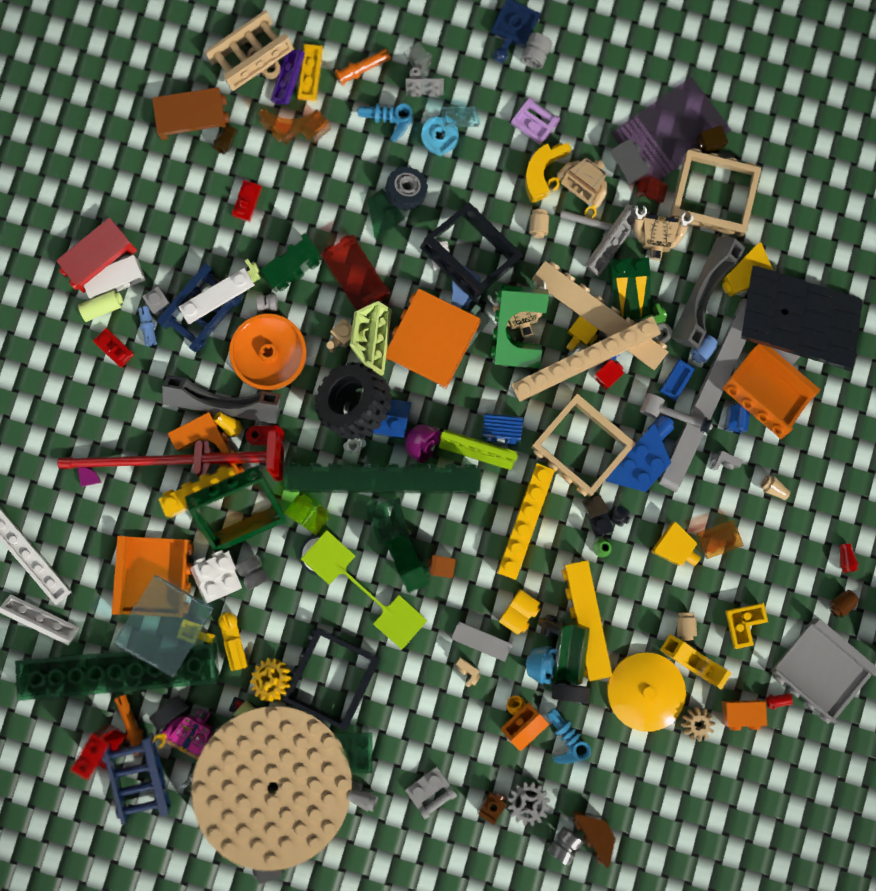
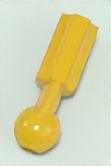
M232 612L222 613L219 616L218 624L222 631L230 669L234 671L248 667L237 625V617Z

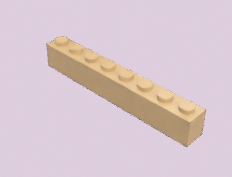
M545 261L531 279L533 282L537 281V285L540 287L543 285L544 280L549 294L608 337L636 324L628 317L625 320L619 316L621 312L615 307H607L604 304L606 301L600 296H592L589 293L590 289L582 283L579 286L573 282L575 278L569 273L562 274L558 271L560 267L552 261L550 263ZM650 339L627 351L652 370H655L667 355L668 351L666 348L668 346L660 340L655 342Z
M651 316L511 385L519 402L661 335V332L654 317Z

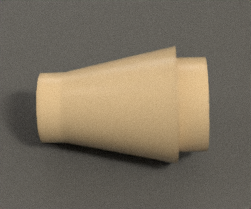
M767 475L760 485L763 492L786 500L791 493L775 476Z

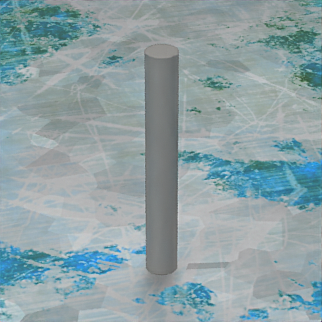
M562 210L560 218L609 231L613 226L610 223Z

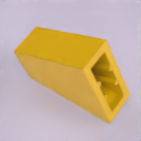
M761 242L722 280L723 290L725 293H728L729 297L749 290L753 265L773 270Z

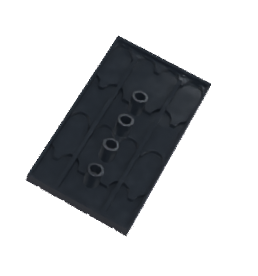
M753 265L741 339L853 372L863 299L838 292L835 289L812 284L802 279L783 275L781 272Z

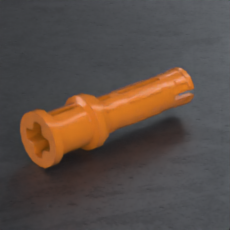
M387 49L356 64L351 62L349 66L341 70H335L336 77L341 86H344L346 82L354 78L358 79L360 74L391 60L389 53H386L388 52Z
M126 694L115 698L114 701L128 732L127 740H130L132 746L141 744L144 738V731L141 728L139 729Z

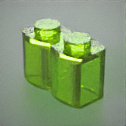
M305 494L302 497L297 495L284 514L317 536L330 518L327 515L329 511L320 505L318 507L312 505L313 500Z

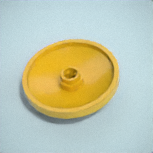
M639 652L625 657L614 667L612 671L613 677H609L607 684V698L613 713L621 722L632 729L650 732L667 727L679 716L685 703L686 688L680 671L670 660L655 653Z

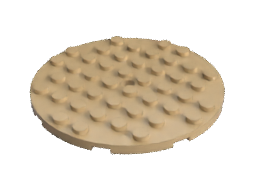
M284 706L255 708L226 722L212 735L204 746L192 778L191 793L194 814L207 841L216 851L231 862L261 871L290 868L315 856L337 834L350 804V801L347 799L350 790H352L351 770L346 753L337 737L325 724L314 716ZM270 782L278 784V789L274 793L267 791V786Z

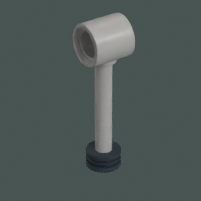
M647 393L640 409L642 414L652 418H658L659 414L662 413L701 428L700 432L706 431V434L713 428V419L710 420V418L705 417L704 420L665 407L663 406L665 400L654 394Z

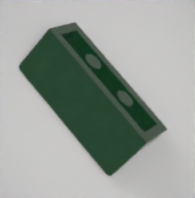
M576 622L560 626L553 674L554 682L567 680L576 685L583 683L590 628Z

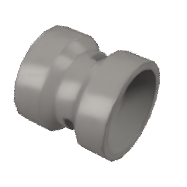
M276 293L256 295L258 313H264L268 310L278 312Z

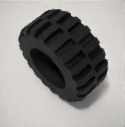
M348 362L347 365L341 364L337 366L336 370L332 369L329 372L330 374L322 379L323 383L321 386L319 385L317 389L318 395L315 396V402L317 403L315 410L318 413V419L323 425L340 437L350 440L355 438L362 439L364 435L369 436L374 433L373 430H378L382 426L380 425L381 422L385 421L388 417L386 415L387 411L390 412L391 405L389 402L392 401V394L389 393L391 389L386 380L373 371L372 368L367 367L361 362ZM363 388V395L357 407L344 414V405L347 398L354 391Z

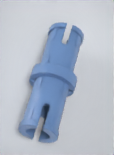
M143 306V309L139 307L138 311L141 321L139 326L143 331L145 346H152V343L156 345L155 323L152 321L150 308L148 306Z

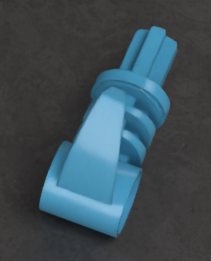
M376 103V107L359 106L357 111L358 117L374 118L376 123H379L380 119H383V122L390 120V123H396L397 127L391 137L393 142L402 137L412 122V109L407 104H400L396 109H393L392 105L390 108H387V105L381 108L380 103ZM401 113L408 114L406 118H401L399 115Z
M556 709L550 710L546 716L556 728L554 733L562 735L561 740H566L565 745L569 748L566 754L553 757V761L555 763L568 764L587 759L591 754L590 746L584 740L579 739L580 734H575V728H570L572 722L570 720L565 721ZM579 745H585L586 747L583 754L576 753V748Z

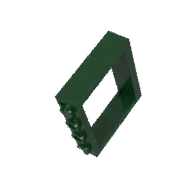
M259 465L185 496L189 513L215 553L287 522L284 511ZM260 482L273 507L214 533L201 513L200 508Z

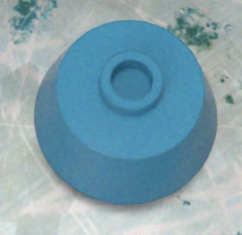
M551 646L533 648L526 660L527 675L542 685L545 683L551 685L552 681L550 679L553 678L557 649H553Z

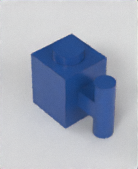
M734 403L733 406L728 407L724 430L739 433L747 432L750 412L739 403Z

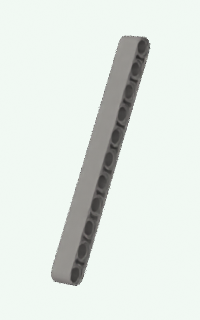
M745 298L741 300L691 408L690 416L704 420L705 417L711 419L724 391L722 387L729 379L746 340L741 339L747 302ZM685 422L670 454L672 463L661 474L658 481L659 485L677 492L703 437L704 431L700 432V427Z

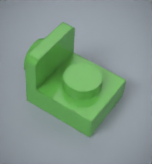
M657 303L652 308L655 316L651 314L643 318L645 320L653 316L658 325L666 321L667 314L665 309Z

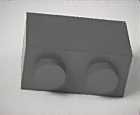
M631 138L611 150V154L629 186L649 175L648 169L651 168L646 158H641L639 154L641 149L638 143H633Z

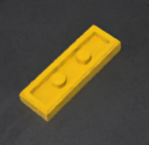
M304 44L303 52L305 56L301 65L297 98L298 100L317 101L323 46Z

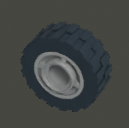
M402 166L401 168H396L388 176L385 195L387 200L391 202V205L396 206L398 209L414 210L424 202L428 189L427 179L419 170L412 167Z

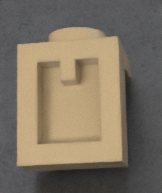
M460 656L456 662V665L459 666L457 670L466 676L468 673L471 675L465 683L467 687H470L471 684L475 686L481 677L478 674L480 670Z

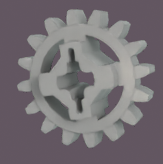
M526 781L523 782V787L516 784L517 790L511 789L510 791L513 797L507 798L509 802H512V804L507 805L508 809H513L510 813L511 817L516 816L515 820L517 823L523 820V826H526L527 822L534 826L535 820L541 823L540 817H547L544 811L550 810V807L546 805V803L550 802V799L544 798L547 795L546 790L541 792L542 786L539 784L535 787L533 781L530 783V786L527 785ZM526 791H534L536 793L528 794ZM520 796V803L516 806V799ZM526 800H529L532 803L531 807L526 805ZM542 801L541 808L537 811V806ZM523 813H529V814H531L532 816H524V815H522V814H523Z

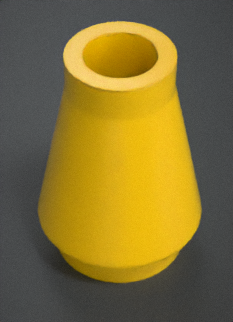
M221 411L213 419L229 437L232 436L234 438L242 431L243 425L240 424L239 420L225 415Z

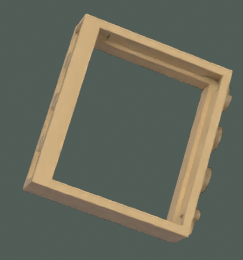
M698 149L687 150L684 154L669 217L680 219V222H682V212L686 211L685 219H689L691 214H693L692 222L687 224L742 237L747 231L761 168L756 167V164L750 162L740 163L734 158H720L718 154L714 153L704 154ZM691 160L752 175L741 224L680 209Z
M576 394L531 448L536 457L539 459L544 458L548 462L547 466L554 469L555 472L558 470L563 474L562 478L568 484L573 483L578 487L576 490L584 497L586 495L590 497L636 443L580 395ZM574 406L624 447L591 487L541 446Z

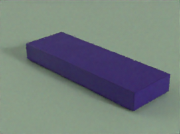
M292 50L284 56L270 99L272 103L289 105L305 56L302 50Z

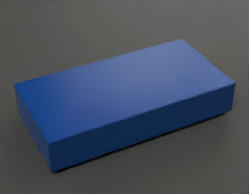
M678 359L659 392L676 401L695 368Z

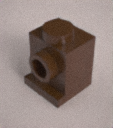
M489 791L477 809L478 815L495 825L497 819L507 806L506 797L498 791L495 793ZM496 804L497 809L491 810L490 806Z

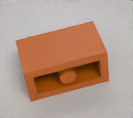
M722 701L723 725L729 727V730H741V727L748 726L751 730H760L761 726H767L765 701Z
M528 702L500 730L516 748L522 751L549 723Z

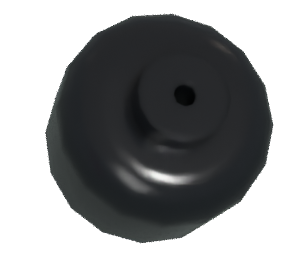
M622 506L615 507L611 512L610 521L619 527L624 526L625 523L628 524L631 519L629 517V510Z

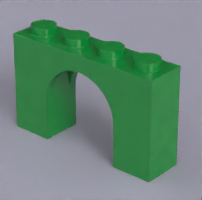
M502 285L501 291H497L496 303H500L499 310H495V321L498 322V327L493 330V340H496V347L492 346L491 358H494V365L540 368L542 344L515 341L508 335L506 325L509 319L519 312L547 313L548 289Z

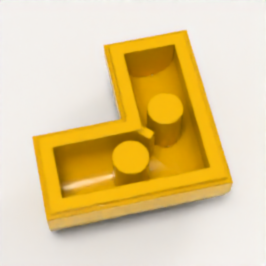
M764 603L725 610L733 648L738 649L754 645L750 626L768 622Z

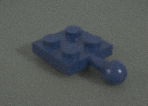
M506 0L491 31L492 34L504 39L501 47L497 48L493 53V58L497 63H503L507 60V49L511 42L520 47H526L530 34H532L540 18V12L513 0Z

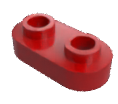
M252 426L246 432V439L252 445H267L268 431H276L278 433L277 437L281 438L282 443L285 439V433L279 426ZM254 432L259 433V436L256 439L252 437V434Z

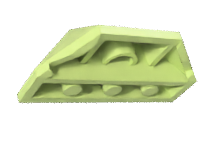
M377 301L354 312L350 346L355 356L364 365L372 368L373 371L382 376L385 370L392 309Z

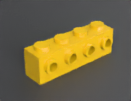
M221 467L217 470L218 473L210 475V473L199 477L200 481L192 483L190 481L181 485L182 489L177 491L172 489L164 492L163 497L159 498L165 516L172 518L188 511L185 496L236 475L235 468Z

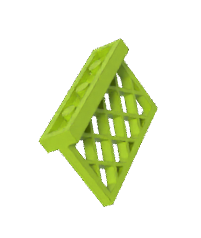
M445 429L441 435L439 449L512 471L518 457L516 451Z

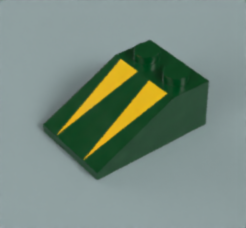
M649 257L611 260L608 264L611 307L613 306L621 312L619 316L625 320L627 317L630 319H643L651 315Z

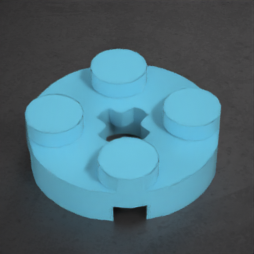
M432 117L423 125L421 133L422 143L429 152L438 156L449 153L457 145L458 128L448 117ZM436 132H439V133H442V132H443V133H444V135H443L444 138H443V139H437V138H436V137H437Z

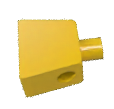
M676 522L670 523L651 550V553L678 566H682L685 561L696 566L701 559L699 555L693 552L697 545L696 541Z

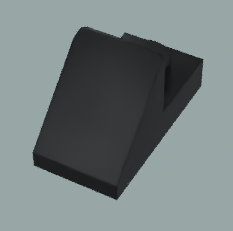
M601 495L582 501L595 537L614 531L608 516L609 510Z

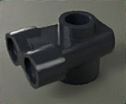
M547 614L546 617H540L538 625L541 626L540 634L552 638L556 635L559 636L560 626L567 623L557 621L558 617Z

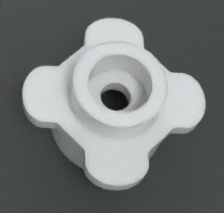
M356 438L353 440L348 439L347 443H344L343 448L352 452L353 456H359L362 447L366 446V441Z

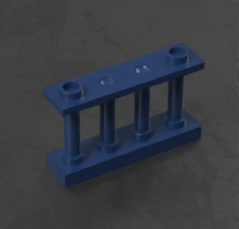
M206 263L156 321L165 329L173 327L192 343L189 348L194 353L197 350L200 351L205 346V340L231 309L241 303V297L243 296L241 293L226 302L222 308L214 309L213 312L216 315L210 322L206 321L203 317L197 319L195 322L204 328L198 337L177 322L176 317L181 312L179 309L180 305L201 294V287L205 283H209L211 286L219 283L213 278V269Z
M154 733L146 734L141 744L113 750L111 742H109V746L102 757L103 762H106L117 805L115 808L116 817L120 819L121 825L126 824L129 814L156 808V810H159L160 816L168 815L172 808L156 741L152 744ZM140 752L145 753L147 759L145 763L117 769L115 758ZM143 771L150 772V782L122 788L121 776ZM147 790L155 792L156 798L154 801L132 806L126 805L125 795Z

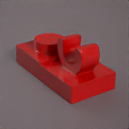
M243 180L232 217L251 222L262 190L261 185Z
M107 328L93 340L120 368L135 355Z

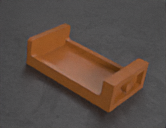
M219 87L152 98L157 134L161 140L169 139L168 135L189 131L223 127L225 130L227 123H230L228 111L225 112L224 105H227L225 93L222 94Z

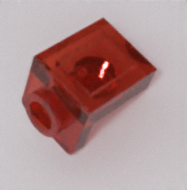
M652 176L642 178L637 184L636 196H645L659 204L664 203L669 185Z

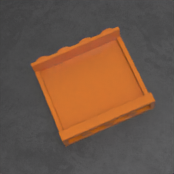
M418 288L417 292H413L409 299L411 304L408 310L404 309L400 317L402 321L399 327L396 326L392 332L393 339L387 345L386 360H390L447 389L481 321L480 318Z
M757 344L749 352L722 387L725 392L780 439L793 430L792 426L810 400L820 391L815 384L773 348Z
M118 536L112 615L185 618L190 610L187 595L191 592V583H188L189 575L192 574L190 570L192 567L190 555L192 556L194 552V544H191V540Z

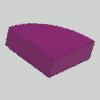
M78 468L81 487L101 483L100 477L91 469Z

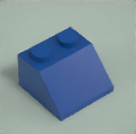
M392 399L389 402L391 405L390 412L387 411L386 414L388 417L385 421L381 422L380 425L382 426L378 430H373L374 433L372 434L405 440L411 402Z

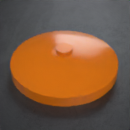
M260 314L246 320L235 331L230 343L229 356L235 373L243 382L253 388L269 391L281 389L291 384L300 375L306 362L307 348L302 333L293 322L276 314Z

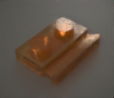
M734 519L696 533L706 559L744 546Z

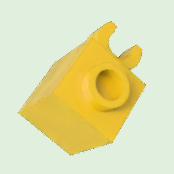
M579 316L568 331V334L573 338L566 348L572 352L579 342L584 346L588 343L592 345L598 337L596 334L598 328Z

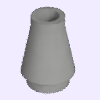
M352 789L347 800L368 812L369 810L374 811L378 796L374 795V792Z

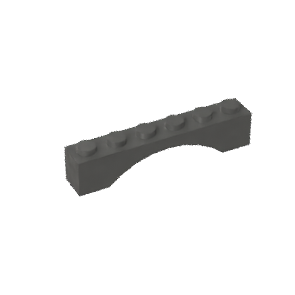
M717 237L671 336L681 346L699 349L706 334L705 313L710 296L721 279L738 264L745 249L735 238Z
M171 375L167 376L162 386L163 405L216 414L221 411L230 417L274 424L277 423L280 414L281 394L261 391L247 397H223L201 389L187 378Z

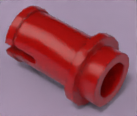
M790 693L775 696L770 694L769 697H766V704L769 709L775 710L776 707L793 705V699Z

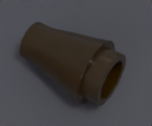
M228 125L213 141V148L223 155L230 152L237 130Z

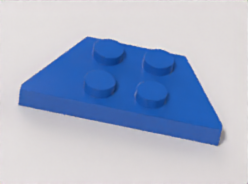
M655 424L642 436L605 481L646 492L672 462Z

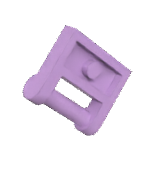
M529 97L511 121V125L542 145L561 118L557 115L553 116L536 104L533 98ZM532 109L550 123L547 125L528 110Z

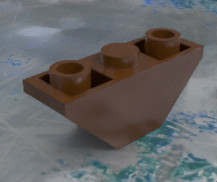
M575 810L572 812L575 816L572 821L578 830L583 829L586 834L583 836V839L588 847H594L596 853L593 855L599 865L603 863L607 869L610 867L616 837L603 817Z

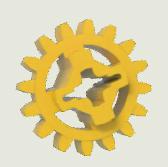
M267 658V662L262 660L261 666H255L257 671L256 673H251L254 679L250 680V683L254 684L251 690L256 692L255 697H259L263 701L274 702V699H281L280 694H286L284 689L285 687H290L287 681L291 677L287 676L290 669L285 668V663L278 659Z

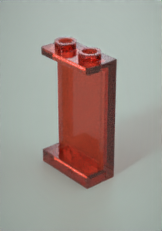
M354 234L344 236L340 239V243L335 246L330 245L323 250L322 257L356 311L390 296L389 289L382 282L358 244Z

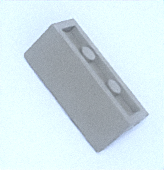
M458 621L451 637L452 640L504 662L510 648L513 647L512 643L461 621Z

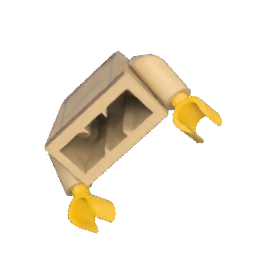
M587 158L581 162H569L557 173L556 178L549 179L548 186L556 182L557 185L553 188V191H557L560 186L559 182L562 180V185L588 205L592 203L591 207L585 210L584 215H586L588 210H592L593 216L591 218L596 215L597 206L601 205L607 194V182L604 180L607 174L602 170L604 163L601 160H596L593 163Z

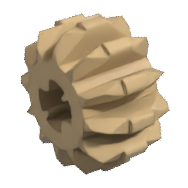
M695 707L694 713L688 709L687 712L690 716H682L683 719L687 720L681 723V726L686 728L683 733L685 735L690 734L689 738L691 740H694L696 737L699 742L702 741V735L705 739H709L707 732L714 733V730L710 728V726L715 725L714 721H710L713 715L707 714V710L704 708L700 711L698 707ZM695 722L702 723L701 727L694 725Z

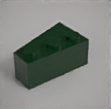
M306 233L301 235L302 240L295 246L293 244L287 247L289 251L282 256H276L260 270L275 292L285 290L294 279L295 281L301 279L305 275L304 272L309 269L313 270L320 265L322 260L319 251Z
M407 533L386 542L408 594L430 584L427 577L431 575L421 554H416Z

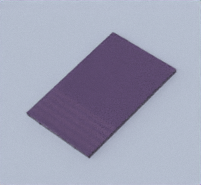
M691 77L611 132V135L618 145L630 138L633 143H638L641 152H639L641 158H646L651 167L648 169L649 175L644 177V180L651 187L682 165L684 154L687 150L698 149L696 140L700 132L722 125L725 134L731 131V128Z

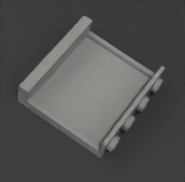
M813 618L771 669V672L775 675L773 678L781 685L785 683L790 688L788 691L796 698L800 696L805 700L803 704L812 711L815 709L819 712L820 715L818 717L827 724L830 722L837 725L838 722L835 719L871 675L876 676V666L821 619Z

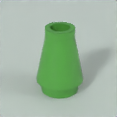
M600 538L593 544V552L598 557H607L612 551V545L607 539ZM603 544L607 546V550L605 551L602 550Z

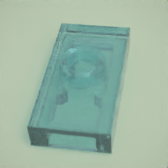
M442 107L440 110L444 127H478L480 125L476 107Z

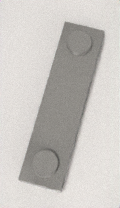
M627 204L586 262L585 266L594 276H600L633 229L635 217L637 216L633 206Z

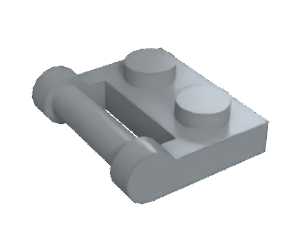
M438 766L405 789L424 819L430 817V813L449 799L457 797L456 792ZM444 787L447 792L425 807L423 805V801Z

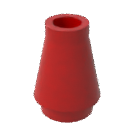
M851 544L839 545V568H842V573L858 571L859 563Z

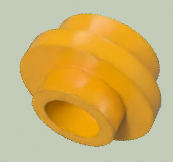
M512 696L507 701V710L510 714L515 715L526 705V702L522 697Z

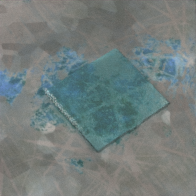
M155 575L139 602L133 607L131 615L114 644L169 676L174 677L189 650L196 643L198 635L214 607Z

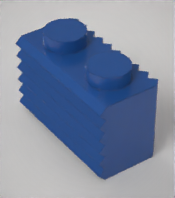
M484 414L482 438H486V442L497 443V439L505 440V444H516V441L520 442L523 417Z

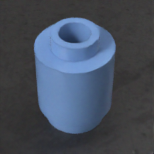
M705 335L699 349L693 348L691 350L692 359L700 364L706 363L717 349V340L710 335Z

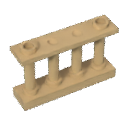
M266 10L204 51L212 65L219 62L226 71L223 76L232 91L294 50L289 37L285 33L278 37L270 27L273 23ZM262 31H265L272 40L265 47L255 38ZM248 41L257 51L249 58L240 48V46ZM232 52L241 60V63L234 68L224 58Z

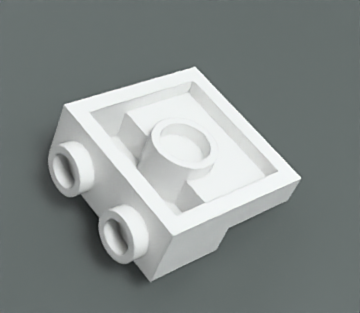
M223 550L212 554L213 558L206 560L205 557L194 561L195 565L190 568L205 604L242 589L229 551L224 553Z

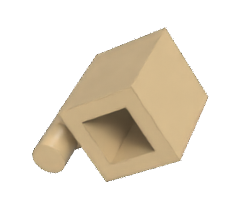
M344 318L330 331L334 338L327 343V348L331 353H334L340 344L345 349L350 345L352 326Z

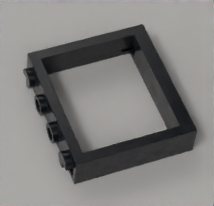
M470 202L426 236L420 246V249L473 301L514 267L523 255ZM463 217L507 259L502 266L482 283L469 273L436 240Z
M318 627L316 631L312 630L309 635L308 641H310L308 648H303L299 656L302 660L299 666L295 665L290 675L293 679L289 684L290 687H285L286 694L282 700L346 731L381 657ZM321 636L371 660L343 720L293 696Z

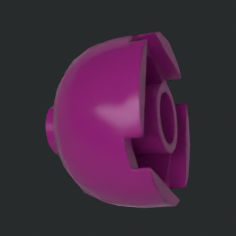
M421 424L408 430L405 435L407 454L415 461L425 463L434 454L435 451H431L434 445H439L441 432L427 424Z

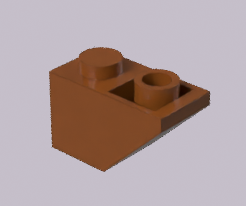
M433 555L432 559L428 558L427 569L430 570V575L453 578L456 559Z

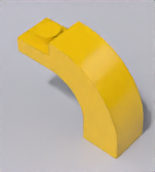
M568 142L565 144L559 143L553 146L552 150L547 143L539 148L530 159L525 176V188L531 204L549 197L550 189L544 179V170L549 164L570 154L571 147Z
M672 634L668 636L660 649L671 659L721 690L732 672L705 657Z

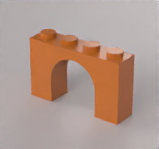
M210 412L168 433L175 449L179 452L195 445L197 441L213 442L217 445L220 452H235L234 449L230 450L227 444L230 442L225 432H221L219 425L213 421L215 415L213 416ZM220 464L219 467H233L237 474L245 471L243 466L239 467L238 464Z

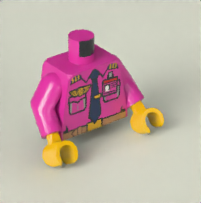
M200 708L196 717L190 714L186 717L179 716L170 721L160 734L154 737L152 744L155 740L159 739L162 742L159 748H162L166 742L198 760L204 746L213 735V732H211L212 727L206 724L210 713Z

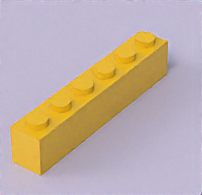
M538 463L535 465L497 570L498 574L514 580L517 579L553 478L554 469Z
M589 561L566 564L561 572L563 581L567 580L568 588L565 589L567 600H571L572 607L569 608L571 619H575L576 623L590 628L583 677H587L589 681L613 677Z

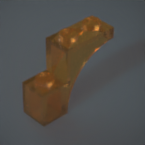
M264 108L258 112L261 125L266 130L269 128L273 132L272 136L279 143L282 141L285 145L300 132L308 141L311 139L316 143L331 129L330 122L317 109L307 116L296 119L277 117Z

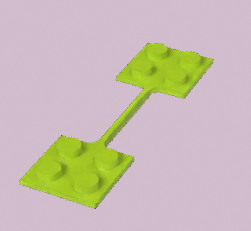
M326 530L301 560L329 585L340 574L346 575L383 610L373 625L402 650L428 620L400 595L388 606L378 601L347 573L346 567L354 559L355 555Z

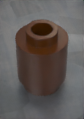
M851 590L843 591L829 603V610L835 617L843 618L857 606L859 599Z

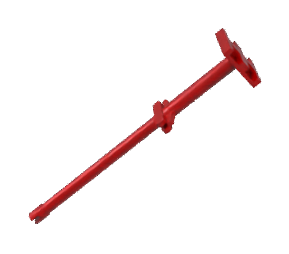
M268 431L267 451L211 453L208 441H204V444L202 441H197L194 454L93 458L63 457L58 458L57 465L60 469H73L79 467L193 464V472L198 477L208 474L211 464L266 463V469L275 481H283L285 444H281V438L277 437L276 431Z

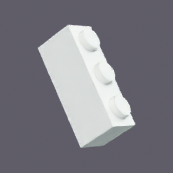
M126 255L121 257L120 261L112 262L87 282L84 287L88 297L93 299L112 290H115V292L121 291L145 281L146 278L138 259L134 255Z

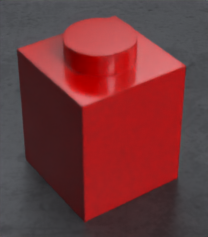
M611 359L593 378L606 391L625 373L623 371L624 368L618 361L614 362Z

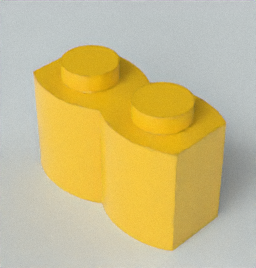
M520 589L500 617L499 622L517 635L520 632L524 634L530 625L527 623L530 617H535L540 611V602Z

